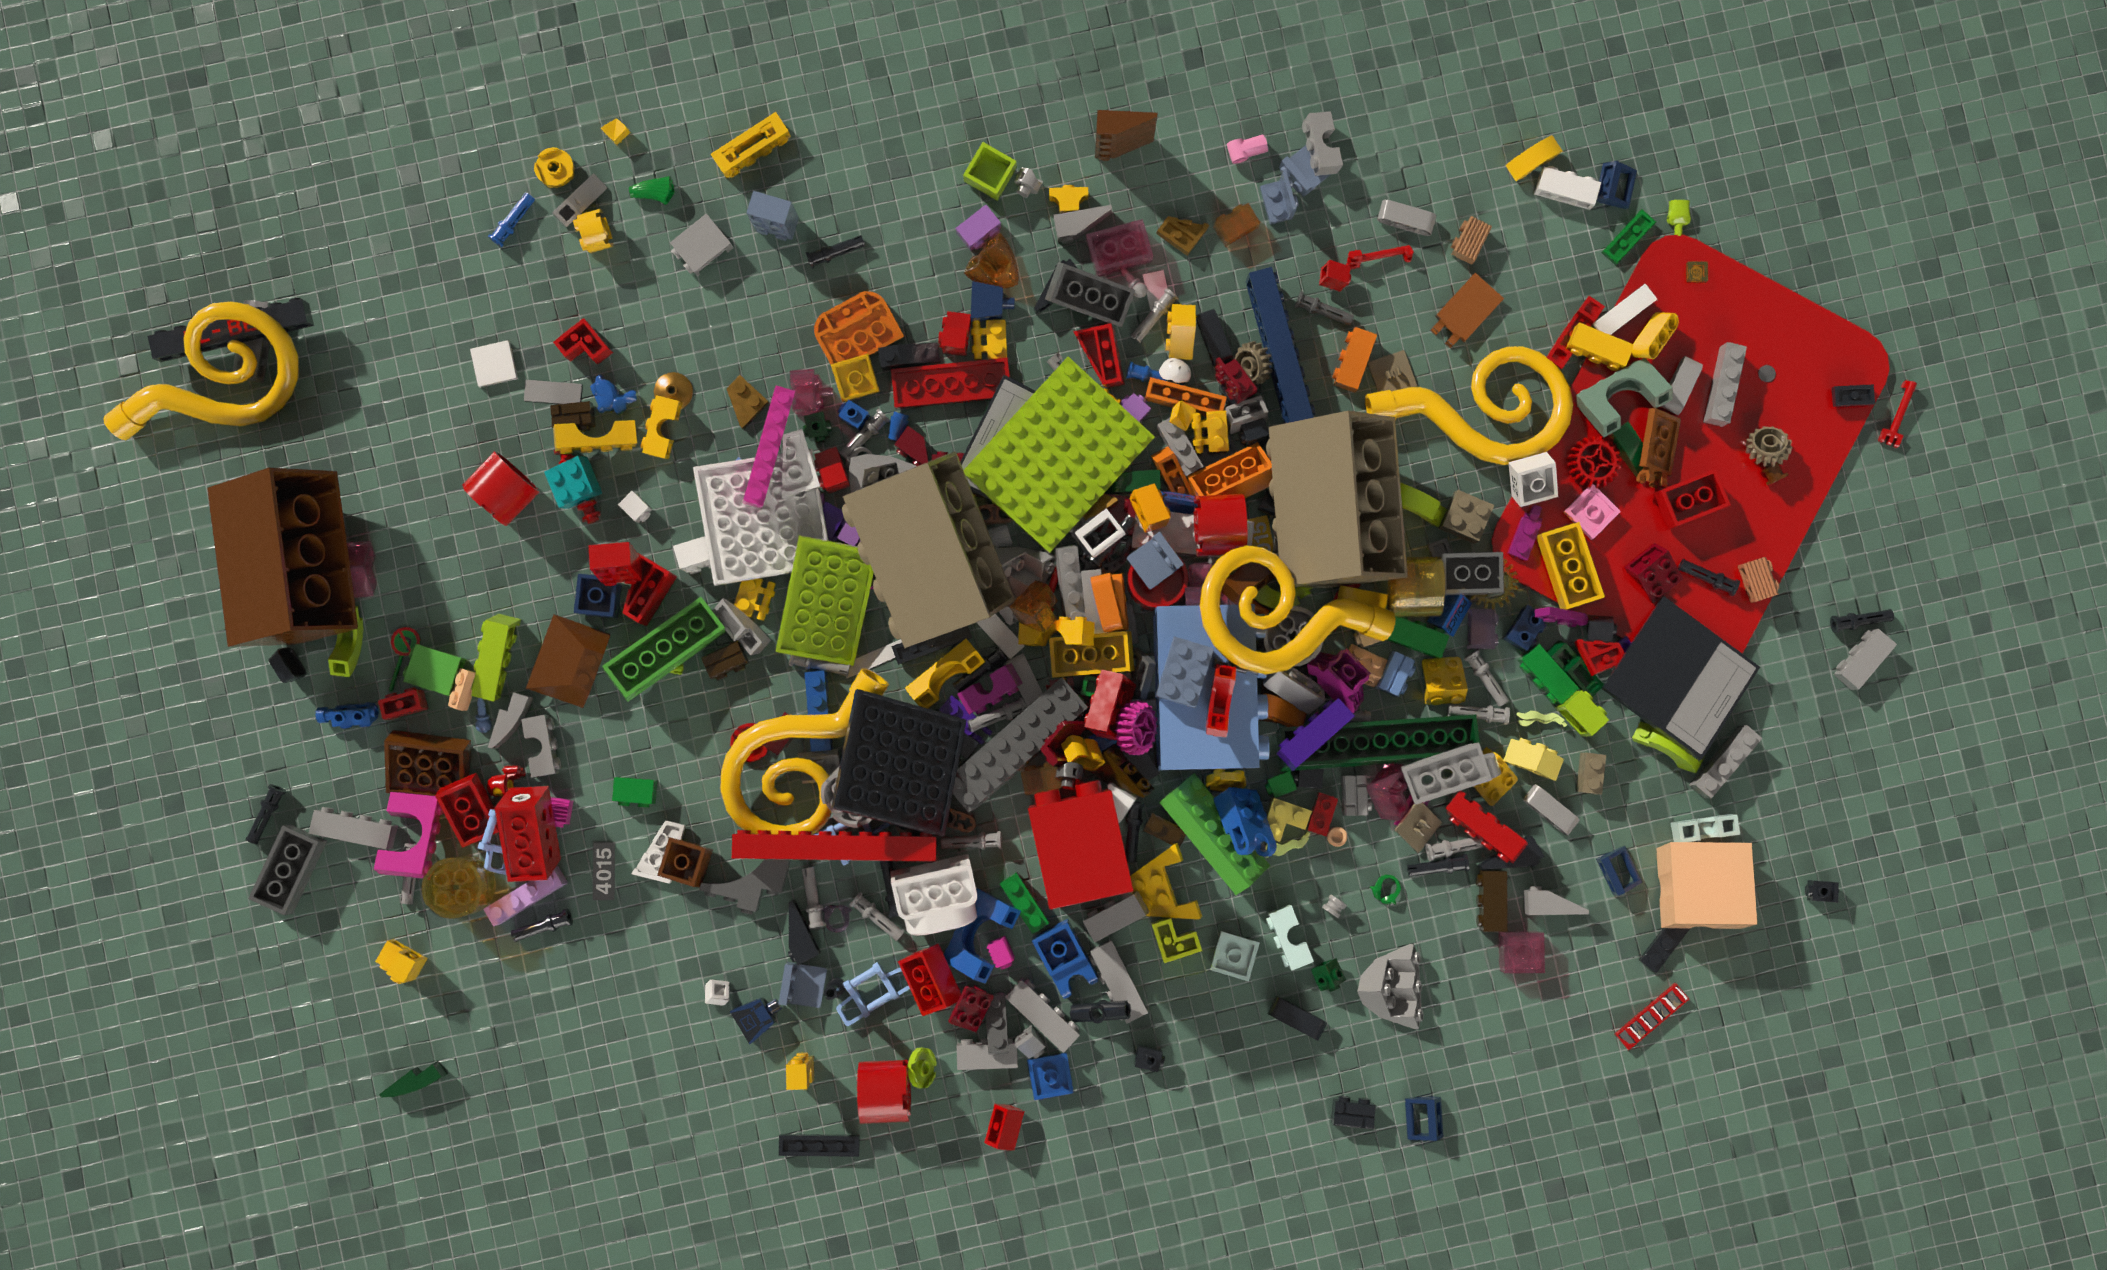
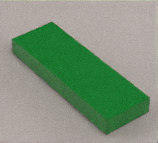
M1641 209L1601 253L1616 266L1656 221Z

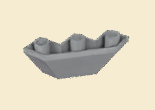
M865 454L851 457L848 472L851 493L917 466L891 456Z
M1021 547L995 549L1015 598V601L999 611L1010 626L1025 617L1055 568V555L1053 553Z
M1414 944L1406 945L1375 959L1361 975L1357 992L1362 1004L1378 1017L1413 1029H1419L1424 1013L1421 1005L1420 953L1416 951Z

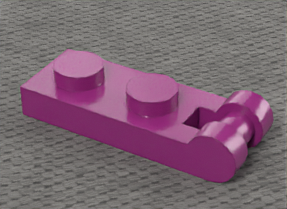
M1555 607L1535 609L1536 618H1541L1544 622L1557 621V624L1567 625L1569 628L1576 627L1577 624L1580 626L1587 625L1589 621L1588 616L1581 612Z

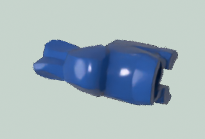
M598 375L595 382L590 386L600 414L614 410L617 415H621L627 409L628 404L637 400L634 390L624 395H619L617 387L612 382L605 380L602 375Z

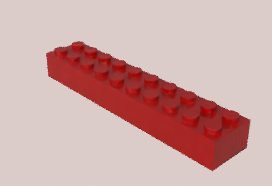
M737 830V834H732L731 858L936 861V837H932V834L920 833V837H912V833L900 832V836H892V832H880V836H872V832H859V836H852V832L839 831V835H832L831 831H819V835H812V831H798V835H791L792 831H778V835L771 834L770 830H758V834H751V830Z

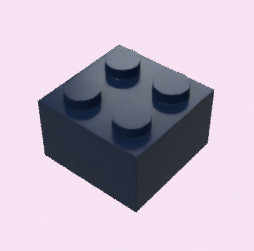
M578 574L574 613L578 615L618 618L622 582H618L614 586H606L595 575Z

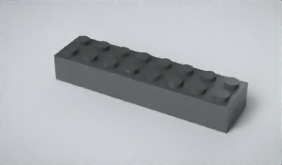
M1061 677L957 769L953 795L968 812H974L1042 752L1040 748L1044 745V741L1056 731L1059 723L1062 721H1077L1090 709V705L1066 677Z

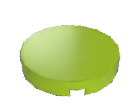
M924 1047L916 1048L909 1058L908 1076L911 1084L916 1088H928L935 1079L936 1072H934V1066L937 1065V1061L931 1049Z

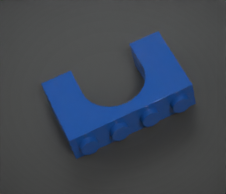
M976 888L977 900L975 906L977 918L972 923L955 930L945 950L944 957L950 966L973 980L986 984L995 965L984 960L976 953L973 943L976 930L987 920H993L1000 925L1013 929L1021 911L989 892Z

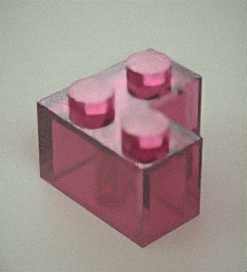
M371 541L347 543L354 598L374 596L377 581L372 567L376 555Z
M1216 562L1188 565L1190 585L1185 587L1186 606L1200 605L1203 583L1208 572Z
M1386 764L1366 788L1381 819L1400 821L1410 809L1403 795V792L1408 787L1401 768L1404 764Z

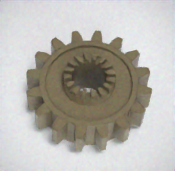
M1256 341L1242 344V347L1237 349L1238 352L1235 354V359L1254 385L1264 383L1266 379L1270 378L1268 373L1273 371L1269 368L1273 364V362L1269 361L1271 354H1266L1267 348H1262V343L1256 344Z
M1764 426L1761 429H1755V433H1750L1749 439L1746 442V453H1750V459L1756 458V464L1763 462V466L1766 467L1767 463H1770L1774 467L1776 462L1781 465L1783 459H1788L1792 449V440L1788 439V434H1785L1782 429Z

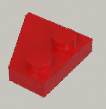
M1578 639L1574 642L1591 676L1616 667L1624 655V651L1618 642L1605 643L1596 640L1588 642L1583 641V639Z

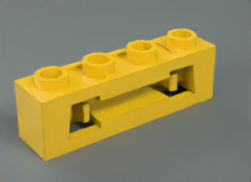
M775 112L711 153V156L727 179L739 174L740 170L745 166H752L759 157L769 155L776 146H782L787 143L791 135ZM765 133V135L767 136L768 139H766V138L762 139L761 141H759V142L756 143L755 145L751 146L750 148H748L747 150H745L744 152H742L741 154H739L740 157L737 158V156L735 155L734 152H736V153L738 154L739 152H741L742 150H744L745 148H747V147L750 146L751 144H753V143H755L756 141H758L759 139H761V138L763 137L762 134Z

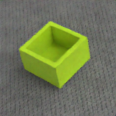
M982 142L963 174L964 182L998 201L1017 169V161Z
M1576 691L1563 704L1555 707L1581 737L1593 736L1609 721L1606 717L1607 712L1601 706L1597 707L1592 702L1594 699L1587 691Z

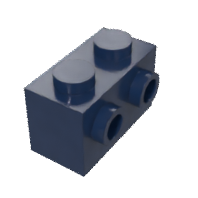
M1525 605L1503 639L1522 652L1528 649L1531 650L1537 642L1535 637L1538 633L1544 631L1547 623L1543 619L1535 617V609L1533 607Z

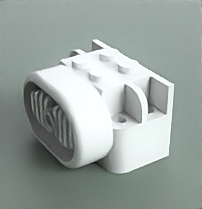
M968 854L890 871L897 912L904 919L906 930L909 934L921 936L956 929L972 923L977 918L975 906L977 891Z

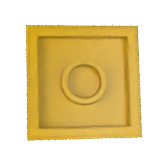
M869 354L831 364L842 403L880 392Z

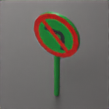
M410 627L399 628L391 637L392 649L395 653L399 654V659L389 687L390 692L393 691L403 656H409L415 644L420 645L421 643L417 631Z

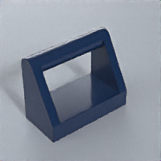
M1619 161L1603 163L1599 179L1601 185L1596 201L1606 205L1629 209L1637 170ZM1620 173L1628 174L1623 200L1615 197Z
M1626 846L1596 858L1613 895L1620 896L1642 883ZM1619 854H1621L1633 879L1632 882L1622 886L1610 861Z
M1441 1097L1405 1098L1407 1139L1438 1141L1443 1138ZM1413 1103L1427 1104L1429 1133L1415 1134Z

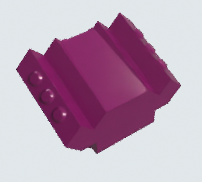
M1347 648L1341 650L1336 655L1319 652L1307 664L1308 674L1317 676L1318 684L1334 701L1339 698L1352 713H1355L1364 701L1363 684L1368 681L1371 673Z

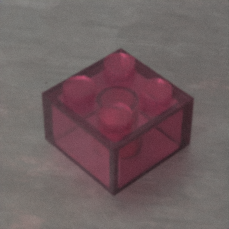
M1499 932L1500 971L1503 973H1545L1544 932Z

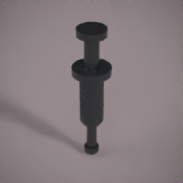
M1213 658L1212 668H1215L1216 664L1236 667V672L1259 674L1242 669L1229 660L1225 663L1217 661V658Z

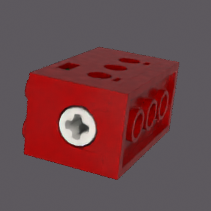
M549 786L509 788L495 806L507 881L548 880L561 860Z

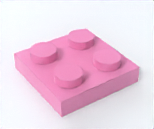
M1592 485L1563 513L1573 523L1580 522L1582 531L1592 540L1621 511L1595 485Z

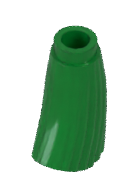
M671 176L646 180L629 186L631 198L653 199L664 205L670 202L675 193Z

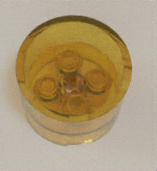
M1406 557L1408 577L1388 580V610L1393 611L1395 616H1441L1445 599V574L1441 557Z
M458 856L445 858L436 862L429 869L426 876H424L422 881L423 900L433 912L443 918L455 919L472 915L486 908L491 902L496 888L495 876L493 872L484 868L485 862L477 857ZM453 885H459V889H453Z

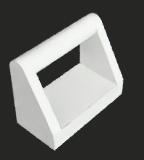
M1106 508L1077 530L1075 535L1092 557L1095 558L1126 535V533ZM1107 520H1110L1118 531L1092 549L1084 538Z

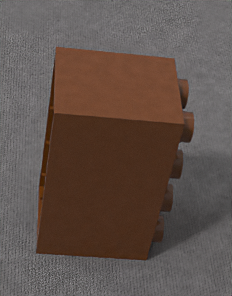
M269 467L207 488L228 647L297 645L358 629L337 471Z

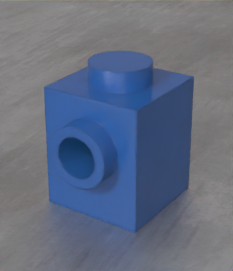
M850 400L847 403L844 402L838 410V413H840L838 417L859 432L863 428L864 422L870 417L868 411Z

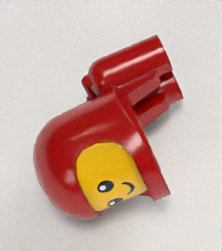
M520 765L505 766L502 769L504 775H495L488 780L487 790L489 794L493 797L504 796L509 788H514V780L525 776V769L521 768Z

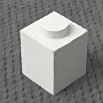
M633 491L618 504L637 523L647 520L651 515L650 512L653 510Z

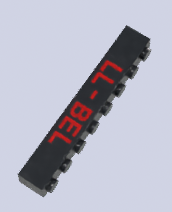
M292 298L289 302L283 304L280 302L272 303L270 307L266 308L255 307L278 321L286 332L314 326L310 305L301 298ZM230 319L216 320L210 323L202 332L200 340L201 352L227 347L228 342L231 340L245 343L266 338V336L255 327L243 321ZM184 325L175 326L174 330H158L153 335L147 336L152 359L165 362L186 357L184 335L187 327Z

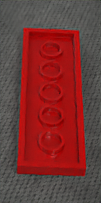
M1008 358L891 369L895 409L991 400L1003 375L1010 377Z

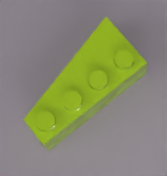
M497 614L483 622L481 627L483 636L477 648L479 657L474 664L476 674L471 686V696L493 702L501 698L507 676V671H504V668L508 667L512 657L509 649L516 642L517 635H514L516 625L520 626L522 619Z

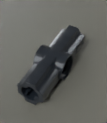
M1100 1000L1096 1003L1073 1004L1070 1010V1018L1074 1023L1094 1022L1099 1024L1107 1020H1122L1131 1017V1005L1127 1000L1110 1002Z

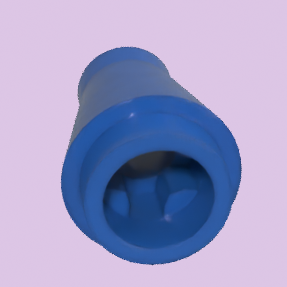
M894 411L890 419L889 439L897 441L909 423L908 415Z

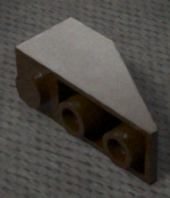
M1115 745L1102 754L1105 763L1096 771L1105 781L1114 783L1116 786L1142 798L1155 790L1150 782L1137 770L1135 765Z

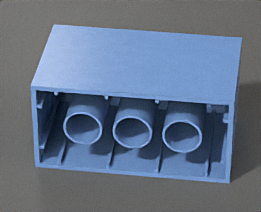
M1251 604L1252 611L1255 613V604ZM1200 605L1157 606L1153 612L1154 656L1156 663L1155 695L1174 636L1214 648L1196 708L1155 697L1156 725H1158L1156 728L1157 769L1260 768L1259 760L1269 759L1268 735H1259L1258 720L1268 718L1267 694L1257 695V680H1262L1267 675L1236 672L1229 711L1227 737L1207 735L1205 727L1215 671V668H1212L1213 658H1217V661L1226 663L1227 659L1214 647L1202 624ZM1220 605L1223 620L1230 633L1241 644L1256 651V641L1265 638L1266 629L1261 630L1249 627L1240 617L1238 605Z

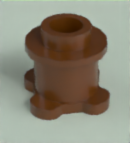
M1778 462L1775 463L1774 467L1767 463L1766 467L1764 466L1765 469L1761 470L1769 480L1766 482L1767 485L1789 475L1788 473H1783Z

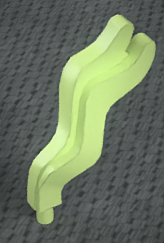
M1529 711L1525 714L1519 712L1516 714L1519 718L1523 719V721L1518 720L1517 723L1524 727L1531 725L1535 721L1543 724L1555 721L1559 725L1567 726L1564 719L1555 713L1544 715L1537 711Z
M1307 832L1299 841L1290 840L1283 845L1276 843L1277 849L1273 855L1282 856L1293 848H1302L1307 843L1310 833Z

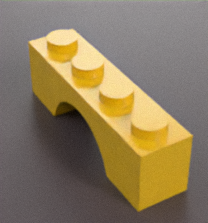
M635 420L615 421L611 431L599 438H592L582 434L575 423L554 424L553 427L555 451H560V454L573 453L572 450L590 453L593 452L592 449L609 452L613 451L612 448L628 451L632 450V447H635L637 444Z
M1027 617V621H1019L1018 644L1046 646L1051 635L1059 631L1067 645L1094 646L1095 622L1087 621V617H1075V620H1071V617H1059V620H1055L1054 617H1043V621H1039L1037 617Z
M965 639L905 687V689L918 706L928 709L939 700L940 689L947 679L958 673L971 674L985 661L971 643Z

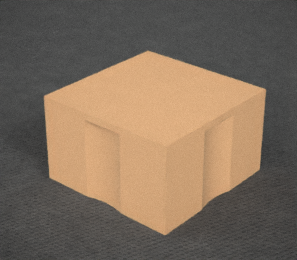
M1670 842L1656 848L1658 878L1661 886V928H1692L1702 926L1713 929H1742L1757 925L1752 843Z

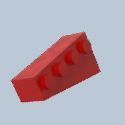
M1460 790L1445 808L1449 816L1448 820L1456 826L1462 825L1466 828L1465 833L1472 838L1478 837L1482 840L1481 844L1488 850L1493 848L1498 852L1497 856L1504 862L1510 861L1514 863L1528 845L1527 841L1505 824L1502 826L1500 821L1491 813L1483 812L1484 809L1476 801L1465 799L1466 794Z

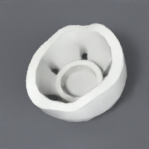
M1176 358L1166 360L1159 369L1163 379L1173 380L1175 383L1189 382L1191 377L1190 367L1182 360Z

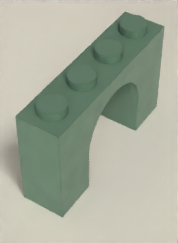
M1646 358L1633 362L1630 366L1615 372L1612 376L1600 380L1597 384L1577 394V407L1603 437L1621 428V416L1608 402L1613 394L1623 390L1639 392L1654 408H1658L1673 400L1672 386Z

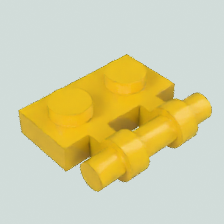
M979 320L972 321L971 335L973 336L972 353H974V360H982V353H987L988 359L1007 358L1006 320H986V328H980ZM981 336H987V345H981Z
M1226 410L1206 412L1207 420H1201L1200 413H1194L1191 426L1194 429L1193 446H1195L1196 453H1203V445L1208 444L1209 452L1229 451ZM1207 427L1208 437H1202V428Z
M763 579L741 581L734 606L749 617H752L754 610L759 611L757 619L764 621L766 614H769L770 608L768 607L771 598L775 595L774 588L776 583L768 581L767 588H762ZM759 593L764 594L761 605L756 604Z

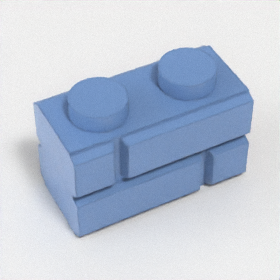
M1392 651L1387 659L1383 675L1375 688L1394 697H1399L1400 694L1404 695L1408 684L1405 682L1408 676L1412 677L1416 666H1414L1415 660Z

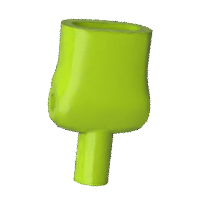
M1689 200L1669 201L1667 223L1675 226L1674 235L1681 236L1683 226L1690 223Z

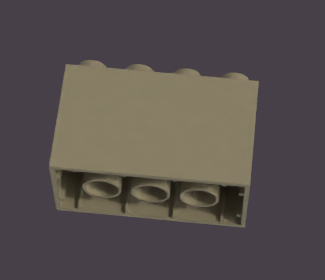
M1344 411L1269 427L1270 439L1267 442L1266 451L1272 463L1273 477L1269 484V491L1274 499L1276 516L1272 524V530L1278 543V556L1288 566L1294 579L1295 587L1333 588L1340 587V585L1348 586L1407 578L1395 417Z
M956 451L843 496L846 503L842 507L844 519L850 527H855L861 540L858 543L860 558L866 565L870 564L876 577L873 582L874 592L881 602H886L892 616L888 621L890 631L894 638L902 640L904 648L990 618L1015 601Z

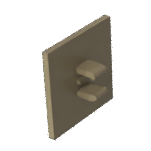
M1404 350L1367 363L1378 392L1417 387Z
M1422 802L1411 807L1395 828V831L1419 853L1442 822Z

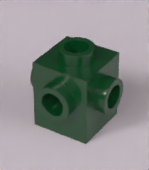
M823 411L804 416L806 425L803 426V432L805 437H809V440L815 443H822L826 441V438H830L829 432L832 431L830 420H826Z
M1337 958L1321 962L1311 969L1320 991H1335L1340 988L1339 984L1346 981Z

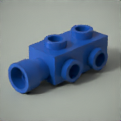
M370 702L364 704L348 703L337 705L331 709H328V707H318L316 709V720L318 723H328L331 720L332 727L340 726L342 729L350 728L353 725L368 727L372 725L379 715L378 706Z

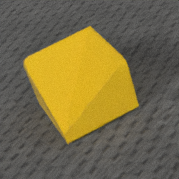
M617 118L601 128L616 146L631 133Z
M1179 401L1173 406L1169 422L1186 431L1193 419V414L1196 413V409L1183 401Z

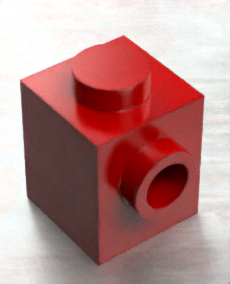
M1328 260L1321 268L1319 285L1341 291L1350 284L1352 277L1350 274L1351 266Z

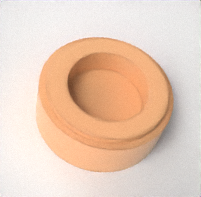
M1332 827L1327 833V841L1332 846H1342L1347 841V833L1341 827Z

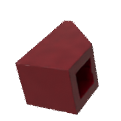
M907 426L895 443V447L898 449L896 452L905 459L908 456L914 460L912 464L916 466L929 462L925 438Z

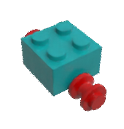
M554 450L555 455H560L561 461L559 465L544 471L558 507L570 509L578 505L577 509L582 510L584 516L581 518L583 522L591 524L598 521L601 513L594 509L596 501L589 499L602 494V490L588 457L572 456V453L560 454V451Z

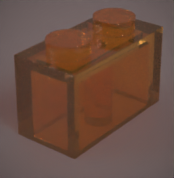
M1249 203L1244 206L1240 204L1232 209V213L1228 215L1222 214L1216 218L1213 228L1225 247L1259 228L1260 221Z

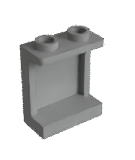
M707 214L670 242L673 247L672 253L678 260L682 258L686 262L683 265L690 274L694 272L697 277L700 275V270L725 250L730 252L734 248Z

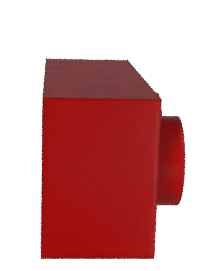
M1318 792L1306 830L1327 836L1338 798Z

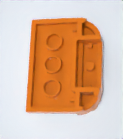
M870 291L861 292L823 312L817 318L814 326L815 337L830 364L864 354H869L870 356L877 352L878 348L886 347L904 337L883 297Z

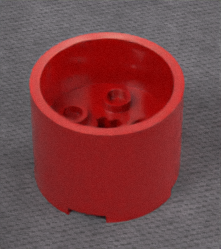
M494 451L462 484L465 492L504 526H508L540 492L516 466L497 451Z
M1244 494L1194 496V504H1198V508H1194V537L1196 544H1199L1200 548L1196 549L1197 556L1225 555L1230 550L1247 545L1248 528Z
M1184 562L1181 568L1152 589L1146 586L1132 565L1127 575V589L1131 598L1141 608L1149 611H1154L1157 606L1175 605L1184 594L1188 585V571Z
M909 1060L859 1062L857 1072V1105L860 1124L910 1122L911 1087L908 1076Z

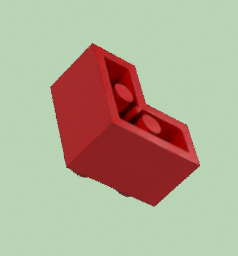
M947 311V317H943L942 321L943 332H939L938 338L939 347L942 348L943 354L967 356L971 314Z
M585 318L581 319L553 341L564 357L570 362L586 351L590 358L598 365L613 353Z
M837 447L814 454L816 459L814 460L816 472L819 471L820 473L817 478L823 490L826 489L830 494L850 487L849 479Z

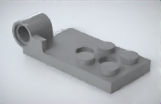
M1479 742L1401 766L1415 805L1491 781L1501 774L1495 754L1488 753L1483 755ZM1444 769H1450L1453 773L1450 777L1446 778L1441 775V772ZM1430 775L1433 777V781L1426 784L1422 782V777Z

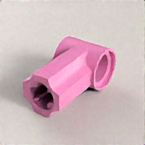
M1264 135L1246 140L1235 139L1226 144L1232 164H1238L1246 161L1249 157L1268 152L1267 141Z

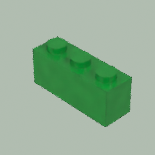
M1401 614L1395 616V626L1387 641L1433 658H1442L1449 639V635L1445 634V630L1436 627L1434 629L1427 628L1426 623L1417 620L1413 623L1408 621L1407 616Z
M1540 644L1534 645L1531 650L1517 660L1520 663V669L1525 674H1530L1534 679L1532 680L1534 685L1547 693L1546 698L1552 704H1563L1579 689Z
M1017 872L1000 882L1001 887L1014 907L1021 911L1020 916L1032 934L1049 924V920Z

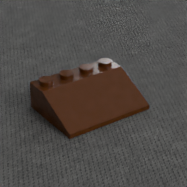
M1098 110L1095 158L1108 161L1110 158H1117L1154 142L1158 113Z
M392 730L384 740L386 793L397 792L435 796L440 788L469 776L471 740Z

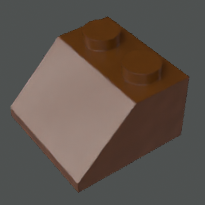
M669 837L657 876L692 887H700L701 882L704 880L713 849Z

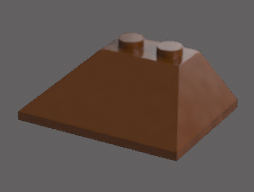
M553 614L526 689L584 708L611 634Z

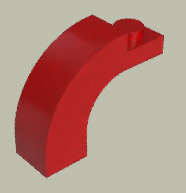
M1220 664L1215 666L1205 727L1207 735L1227 737L1230 704L1236 680V667Z

